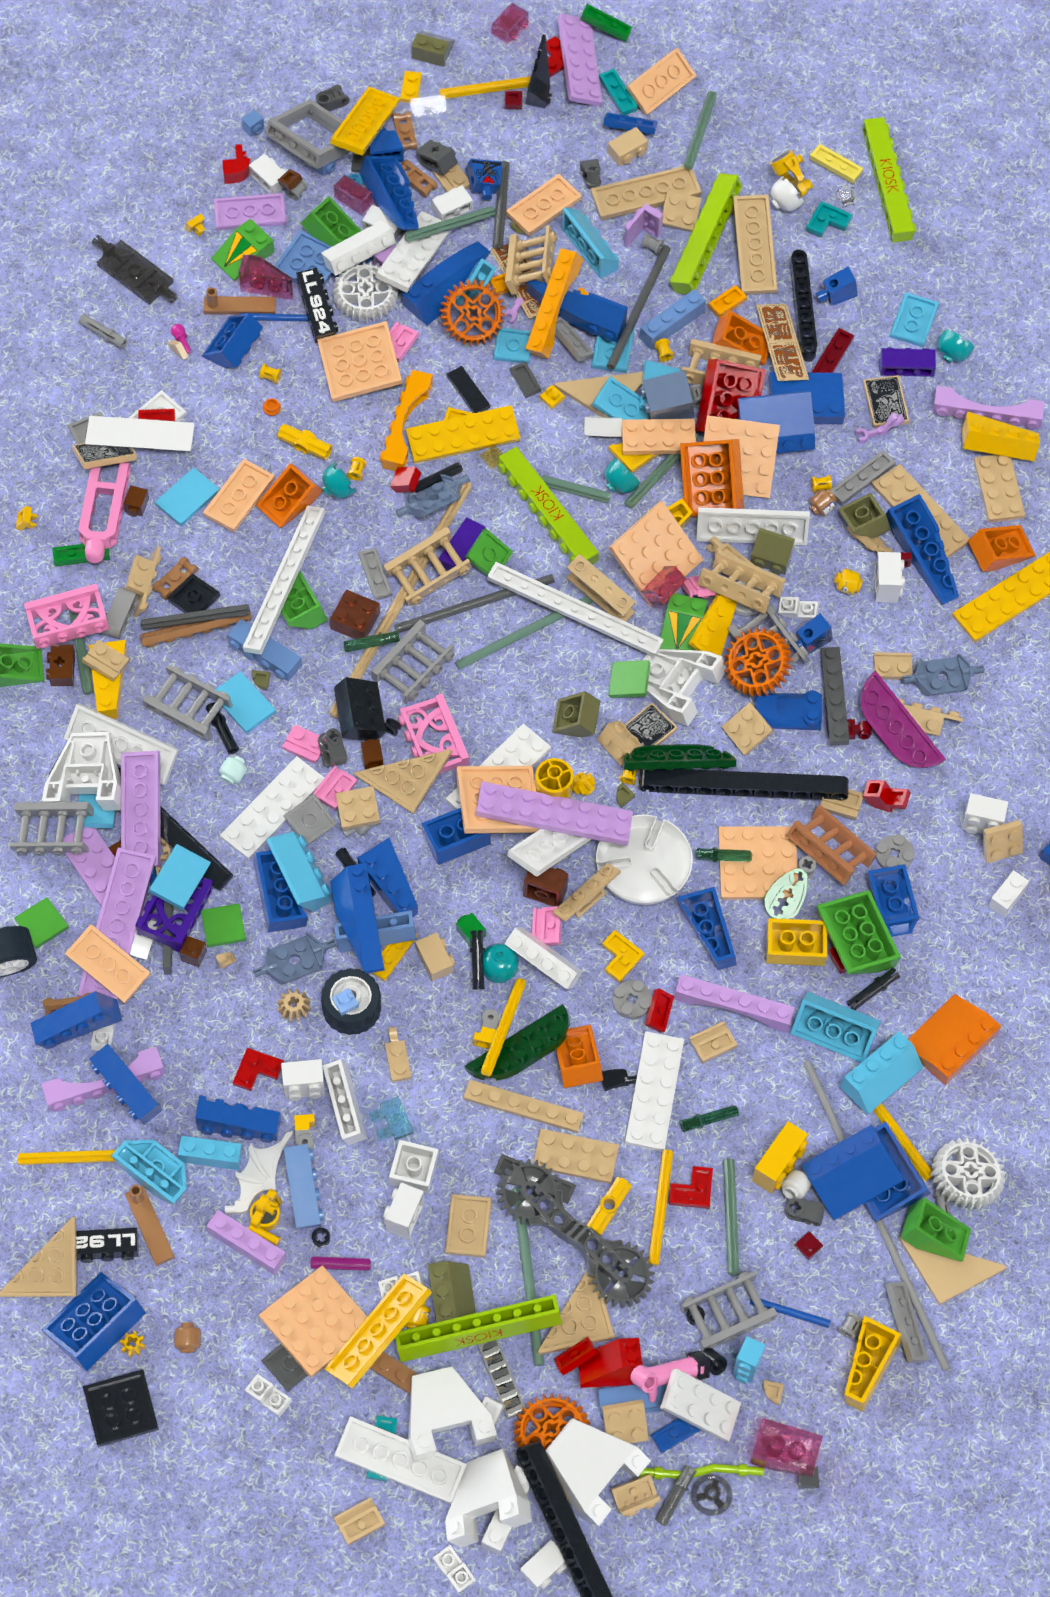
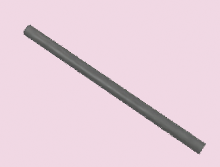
M667 245L662 246L607 363V368L611 370L615 369L671 250Z
M552 574L534 579L545 585L555 583ZM503 589L395 624L394 627L398 634L410 630L419 620L425 624L432 623L518 594L508 589Z

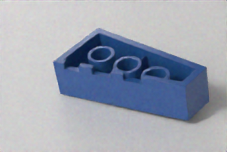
M390 837L357 857L358 864L366 863L370 883L393 913L412 910L413 917L418 915V905Z
M272 851L256 852L254 867L267 932L306 927L308 916L302 907L297 904Z
M715 887L677 897L679 907L716 968L720 970L737 965Z
M94 991L32 1022L31 1027L36 1045L50 1049L60 1043L122 1021L117 999Z
M108 1043L89 1058L92 1062L90 1067L97 1075L101 1073L104 1076L103 1083L109 1090L114 1088L118 1093L115 1097L122 1106L125 1103L130 1108L128 1113L135 1121L139 1119L145 1125L163 1110Z
M199 1095L195 1119L198 1131H201L204 1135L218 1133L226 1138H231L234 1135L241 1136L240 1138L244 1140L258 1138L262 1142L271 1143L272 1140H278L281 1114L278 1111L253 1107L250 1110L247 1106L240 1103L231 1106L224 1103V1100L216 1099L215 1102L207 1101L206 1096Z

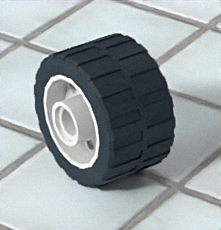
M23 926L0 928V978L24 972L34 966L37 962V956L29 929Z
M348 968L332 974L326 980L321 991L322 1012L325 1021L332 1029L347 1035H357L368 1031L369 1028L375 1025L381 1012V994L378 983L369 973L365 974L360 969ZM350 988L359 1003V1007L341 1016L332 1000V996Z

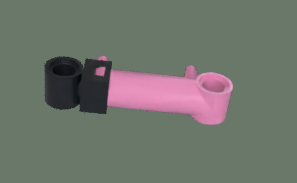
M707 1348L703 1352L698 1350L687 1353V1358L648 1368L644 1365H639L632 1371L631 1381L642 1391L649 1393L650 1402H655L657 1387L668 1384L672 1369H679L701 1381L702 1379L710 1378V1373L713 1375L722 1374L727 1368V1360L716 1350Z

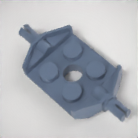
M442 474L441 482L435 483L433 486L413 496H410L409 492H407L405 506L395 510L397 516L400 517L409 513L417 518H423L461 498V485L470 482L469 476L466 474L459 479H455Z
M958 653L957 657L922 661V658H920L915 674L902 676L903 684L914 682L920 691L927 696L965 691L968 689L971 677L974 674L984 673L985 669L984 665L971 666L960 653ZM944 674L947 676V680L942 681L937 675Z
M306 932V936L273 949L267 947L265 965L253 970L256 978L267 974V976L270 975L280 984L288 983L321 970L326 950L336 947L334 939L320 943L319 940ZM296 956L300 958V963L293 965L289 960Z

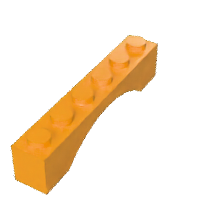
M560 248L525 348L534 356L545 359L550 357L555 341L556 322L562 301L568 288L578 276L584 260L575 251Z
M412 370L410 376L406 377V389L401 392V404L396 407V419L391 422L390 436L387 435L385 440L386 449L385 451L382 450L380 455L382 468L396 471L397 467H406L408 448L403 438L404 425L411 412L420 403L429 398L433 386V374Z

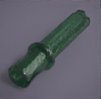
M398 630L383 634L379 632L378 635L344 641L343 645L345 652L380 645L384 647L385 644L399 642L400 638Z
M713 847V849L697 848L696 859L712 860L713 862L718 860L750 862L753 854L750 850L718 849L717 847Z
M733 1105L702 1115L697 1113L696 1116L680 1120V1127L683 1133L697 1128L703 1129L705 1125L738 1116L739 1111L737 1106Z

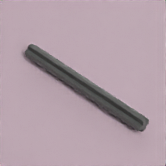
M505 160L502 161L501 182L497 190L493 248L497 250L503 248L510 171V163Z
M248 604L142 619L141 628L142 630L245 616L250 614V607Z

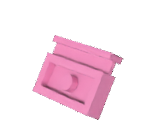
M396 322L389 332L397 362L400 363L419 337V333Z
M700 575L690 576L687 580L683 577L680 578V585L690 598H693V595H697L700 598H709L712 595H716V592L698 585Z
M294 725L285 743L282 745V749L316 764L321 756L318 744V737L320 735Z
M334 766L314 793L323 804L336 811L338 809L336 793L352 790L358 783V780L345 771L338 769L337 766Z
M558 906L542 907V909L533 908L532 935L548 946L561 945L562 920L552 913Z

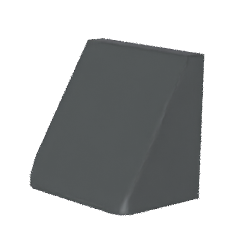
M798 1465V1489L820 1488L818 1467Z

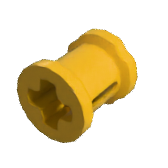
M667 338L659 339L654 343V347L659 353L660 362L670 361L675 356L674 352L670 349V341Z
M264 363L261 367L259 378H265L277 384L281 377L282 369H275Z
M352 457L347 477L351 480L361 481L363 479V468L366 467L367 462L363 458Z
M826 475V477L819 478L812 476V492L816 493L820 489L831 490V476Z
M623 770L620 782L635 785L637 770Z

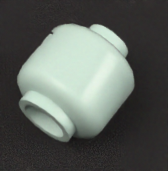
M239 756L234 758L227 757L219 769L220 778L230 785L240 783L247 772V767L244 765L245 761Z

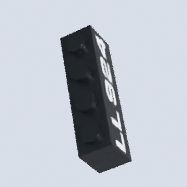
M317 268L296 272L297 284L314 342L318 343L317 339L336 335L338 326L337 322L332 320L334 313L332 306H328L327 303L329 295L327 289L324 290L322 286L324 284L322 273L319 274Z
M137 1227L76 1231L77 1260H81L83 1263L93 1262V1259L110 1262L114 1258H122V1260L128 1261L133 1260L134 1257H139Z

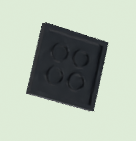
M143 1369L82 1386L97 1447L159 1430Z

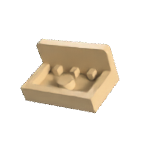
M620 721L608 723L597 738L600 744L621 766L623 765L626 753L630 754L634 748L642 746L638 738L632 735L625 724Z
M649 1473L610 1488L616 1508L622 1516H633L637 1513V1510L653 1508L657 1505V1502L661 1501Z

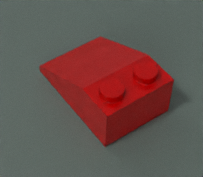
M639 1338L614 1340L596 1348L598 1353L578 1366L580 1388L635 1385L631 1381V1373L637 1366L643 1365Z

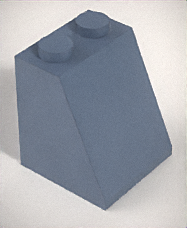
M685 370L642 380L643 387L640 388L642 398H646L647 403L644 404L646 414H650L651 419L694 418L693 400Z

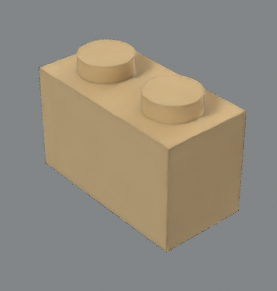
M635 127L608 142L607 153L618 166L629 164L632 159L637 156H643L648 151V140Z
M437 932L415 941L416 951L431 981L453 973L455 961L451 954H447L445 950L447 948L443 938H439Z

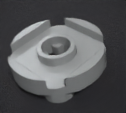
M900 834L883 838L876 847L877 855L875 858L881 868L906 864L908 869L914 859L912 844ZM892 850L899 852L898 858L890 856Z
M630 980L621 983L614 989L612 998L615 1011L628 1019H638L646 1015L652 1001L650 990L640 980ZM629 996L637 998L635 1004L627 1002Z

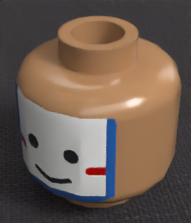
M820 489L810 498L811 506L809 508L816 516L818 514L826 516L836 507L835 501H837V498L829 489Z

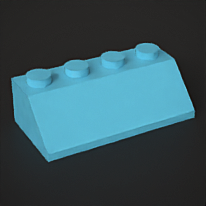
M564 208L562 230L597 276L601 279L617 271L619 263L617 254L613 253L608 242L600 237L598 229L591 225L588 216H584L580 210Z
M290 832L267 839L269 847L299 906L315 912L333 901L330 895L332 891L328 884L324 882L323 872L316 866L314 862L316 858L306 846L308 842L303 835Z
M807 992L790 1034L863 1062L867 1058L881 1021Z
M899 1031L843 1078L840 1088L869 1115L877 1106L922 1070L923 1065L914 1045Z

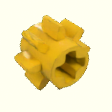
M580 772L574 776L573 790L577 795L582 793V795L586 796L594 791L596 783L591 773L586 775L584 772Z
M136 1331L130 1335L125 1333V1339L120 1340V1344L124 1346L121 1349L122 1354L128 1352L129 1358L135 1354L140 1357V1350L146 1349L145 1345L141 1343L145 1340L144 1337L140 1336L138 1338ZM129 1343H136V1346L132 1347L131 1345H129Z

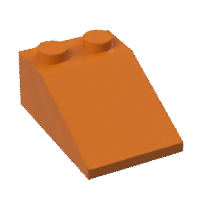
M731 310L719 318L712 344L762 355L760 365L764 366L768 358L769 348L763 329Z
M290 463L256 506L277 526L282 528L303 512L307 506L312 505L323 489L299 467Z
M1021 525L979 529L968 540L983 572L996 571L1036 556Z
M591 1024L568 1029L566 1039L556 1049L564 1088L603 1081L601 1063Z

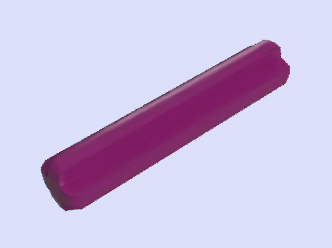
M311 1257L310 1266L312 1269H318L323 1265L325 1269L369 1271L371 1269V1260L365 1258Z

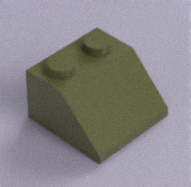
M425 31L418 32L411 46L412 59L445 67L455 39Z
M872 493L838 509L855 535L875 538L891 530L886 514Z
M759 528L750 562L759 568L771 570L774 574L785 575L792 558L795 539Z
M586 691L558 699L552 733L581 738L594 735L601 701Z

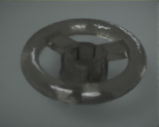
M714 1474L704 1475L697 1479L692 1486V1503L702 1514L708 1516L720 1515L732 1503L733 1493L731 1486L721 1476ZM706 1481H713L705 1487L704 1493L697 1494L701 1484ZM719 1483L726 1490L725 1503L720 1500L721 1489L718 1486ZM710 1491L715 1492L716 1496L711 1497L708 1493ZM708 1500L714 1502L718 1509H707L699 1501Z

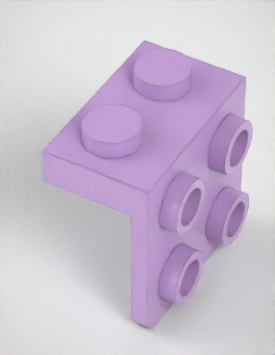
M646 203L642 208H639L634 218L625 225V247L628 248L643 229L658 238L662 233L663 213Z

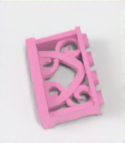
M97 584L24 603L37 649L82 638L90 634L101 633L109 629ZM97 601L99 608H92L91 603ZM69 609L73 613H80L70 625L55 621L63 610ZM88 613H97L100 617L94 618L92 614ZM39 617L42 621L35 625L33 619ZM46 625L43 629L44 632L39 634V629Z
M443 694L405 708H400L398 721L406 729L404 735L407 742H411L413 746L411 747V752L414 758L450 749L453 751L450 757L458 758L446 762L440 774L455 769L457 766L469 765L468 753ZM437 707L428 715L424 712L425 710ZM413 714H420L424 717V720L422 721L421 718L415 717L418 722L413 724L409 718ZM434 720L436 723L438 720H441L443 723L437 726L432 721ZM429 725L436 731H447L448 733L442 737L439 748L431 746L422 740L425 730ZM448 741L452 744L451 746H446V749H443V745L445 742Z

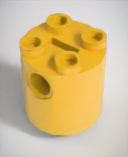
M551 758L541 762L535 774L536 792L553 797L559 796L572 799L574 774L571 766L566 761L558 758Z

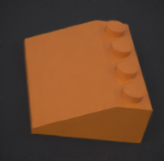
M740 440L680 443L684 501L692 510V517L698 516V507L744 509Z
M954 994L908 1040L914 1045L922 1065L946 1086L998 1035L1001 1025L987 1012Z

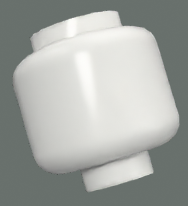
M793 1170L783 1180L781 1185L782 1192L788 1199H802L810 1190L811 1182L804 1171Z

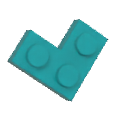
M821 201L807 224L806 231L819 237L823 236L828 225L845 231L853 218V214Z

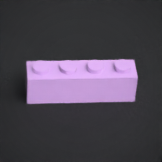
M217 1210L206 1226L208 1234L273 1275L277 1274L286 1261V1252Z

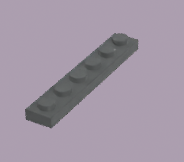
M840 647L821 648V660L830 746L849 745Z

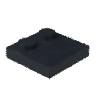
M192 574L167 599L168 602L183 613L206 610L220 597V593Z

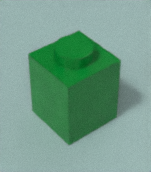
M473 913L463 915L456 923V931L470 947H472L471 930H476L477 939L478 930H483V938L486 937V929Z

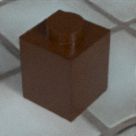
M130 485L123 503L124 510L128 515L133 517L137 515L143 516L149 500L148 489Z
M367 739L361 742L365 770L382 766L383 755L380 739Z
M187 936L180 950L181 961L199 968L207 952L206 942Z

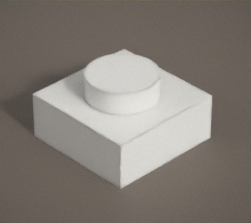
M485 1396L482 1404L492 1415L495 1425L498 1423L505 1405L489 1396Z

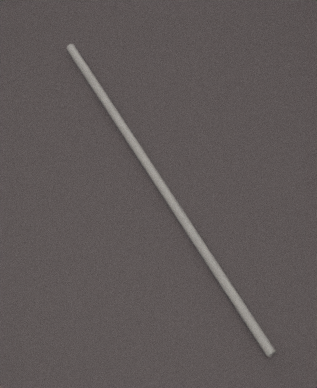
M807 1061L804 1063L806 1071L840 1143L846 1137L812 1062ZM883 1219L878 1222L875 1221L902 1282L906 1283L911 1302L943 1372L949 1370L948 1361Z

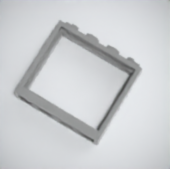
M311 99L268 120L266 135L315 169H319L351 152L332 144L320 150L287 128L293 123L309 116L332 133L336 132L343 121Z

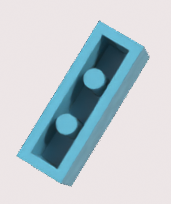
M482 258L474 266L467 279L471 284L473 279H476L478 285L482 280L485 287L497 268ZM467 290L463 293L472 300L480 291ZM462 295L456 297L455 303L462 305L464 298Z
M181 1136L178 1158L188 1164L239 1170L243 1150L240 1143Z
M746 1336L736 1358L732 1374L738 1382L743 1384L747 1382L752 1383L766 1346Z

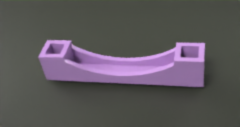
M936 387L932 413H936L939 416L949 415L963 419L968 411L1013 426H1025L1029 429H1040L1045 401L1026 399L1025 403L1014 406H988L975 403L954 392L955 388Z
M682 974L680 975L674 1000L690 1005L713 1006L737 1012L758 1020L769 1026V1028L786 1033L789 1031L795 1007Z
M157 1046L137 1052L138 1057L127 1066L141 1084L142 1081L148 1079L157 1080L165 1074ZM57 1078L41 1083L49 1110H54L55 1112L62 1111L66 1108L65 1106L71 1104L80 1105L90 1098L99 1099L105 1093L111 1091L112 1093H117L114 1088L111 1090L107 1088L103 1083L104 1079L87 1083H70Z

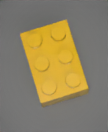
M768 918L766 935L767 964L825 966L827 959V929L823 921Z
M787 1121L755 1167L752 1181L773 1194L775 1189L779 1191L786 1175L794 1170L797 1159H801L804 1156L809 1143L807 1142L808 1134Z

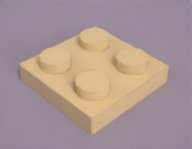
M667 190L662 211V226L693 232L702 198Z
M751 702L722 726L745 756L775 732Z
M374 786L336 793L343 831L381 823Z
M1020 820L983 830L984 859L987 863L1023 853V825Z
M643 1399L602 1406L605 1433L630 1444L649 1440Z

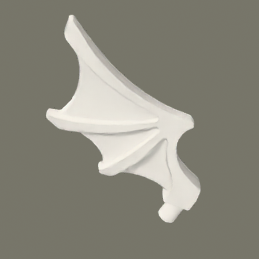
M293 1131L285 1133L281 1141L268 1148H256L252 1143L248 1148L249 1159L246 1167L240 1173L235 1172V1177L240 1184V1198L238 1201H235V1205L225 1206V1214L235 1213V1215L248 1213L252 1202L260 1193L270 1189L276 1191L278 1163L284 1148L294 1134Z

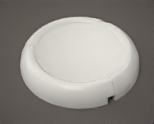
M634 815L632 816L628 846L599 841L596 851V865L598 871L607 863L621 871L617 877L606 885V888L616 897L632 904L653 905L672 898L684 887L692 870L693 856L686 836L673 823L663 819V822L659 821L657 816Z

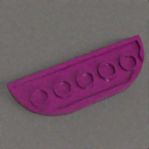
M875 670L863 686L861 707L867 722L899 761L908 766L929 768L946 761L942 753Z

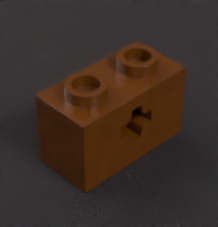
M51 645L50 652H47V663H50V669H46V679L50 680L51 686H74V645Z

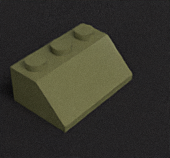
M452 1261L428 1264L436 1322L476 1313L469 1264Z

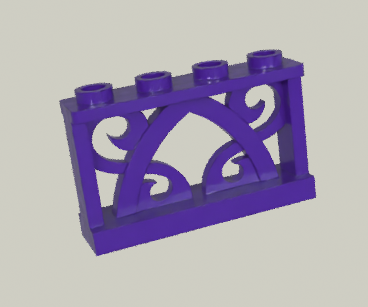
M202 878L197 886L199 888L195 889L190 898L194 902L191 904L187 903L184 908L188 911V914H176L168 919L163 907V903L166 901L153 895L151 901L148 900L145 904V913L137 919L135 925L137 927V935L145 936L172 947L174 951L180 953L187 936L190 935L213 890V881ZM153 919L156 920V923L153 924L154 927L163 924V927L153 930L148 927V922ZM177 919L183 922L181 925H178L176 922L172 924ZM167 930L175 938L163 934V932Z

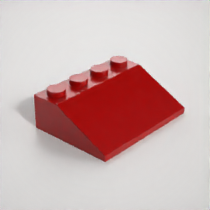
M708 359L695 431L705 433L707 416L739 420L738 398L761 396L766 370L720 359Z

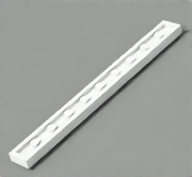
M306 507L243 645L244 652L262 655L325 516L324 508Z
M495 562L487 576V580L653 657L656 656L663 643V639L500 563Z

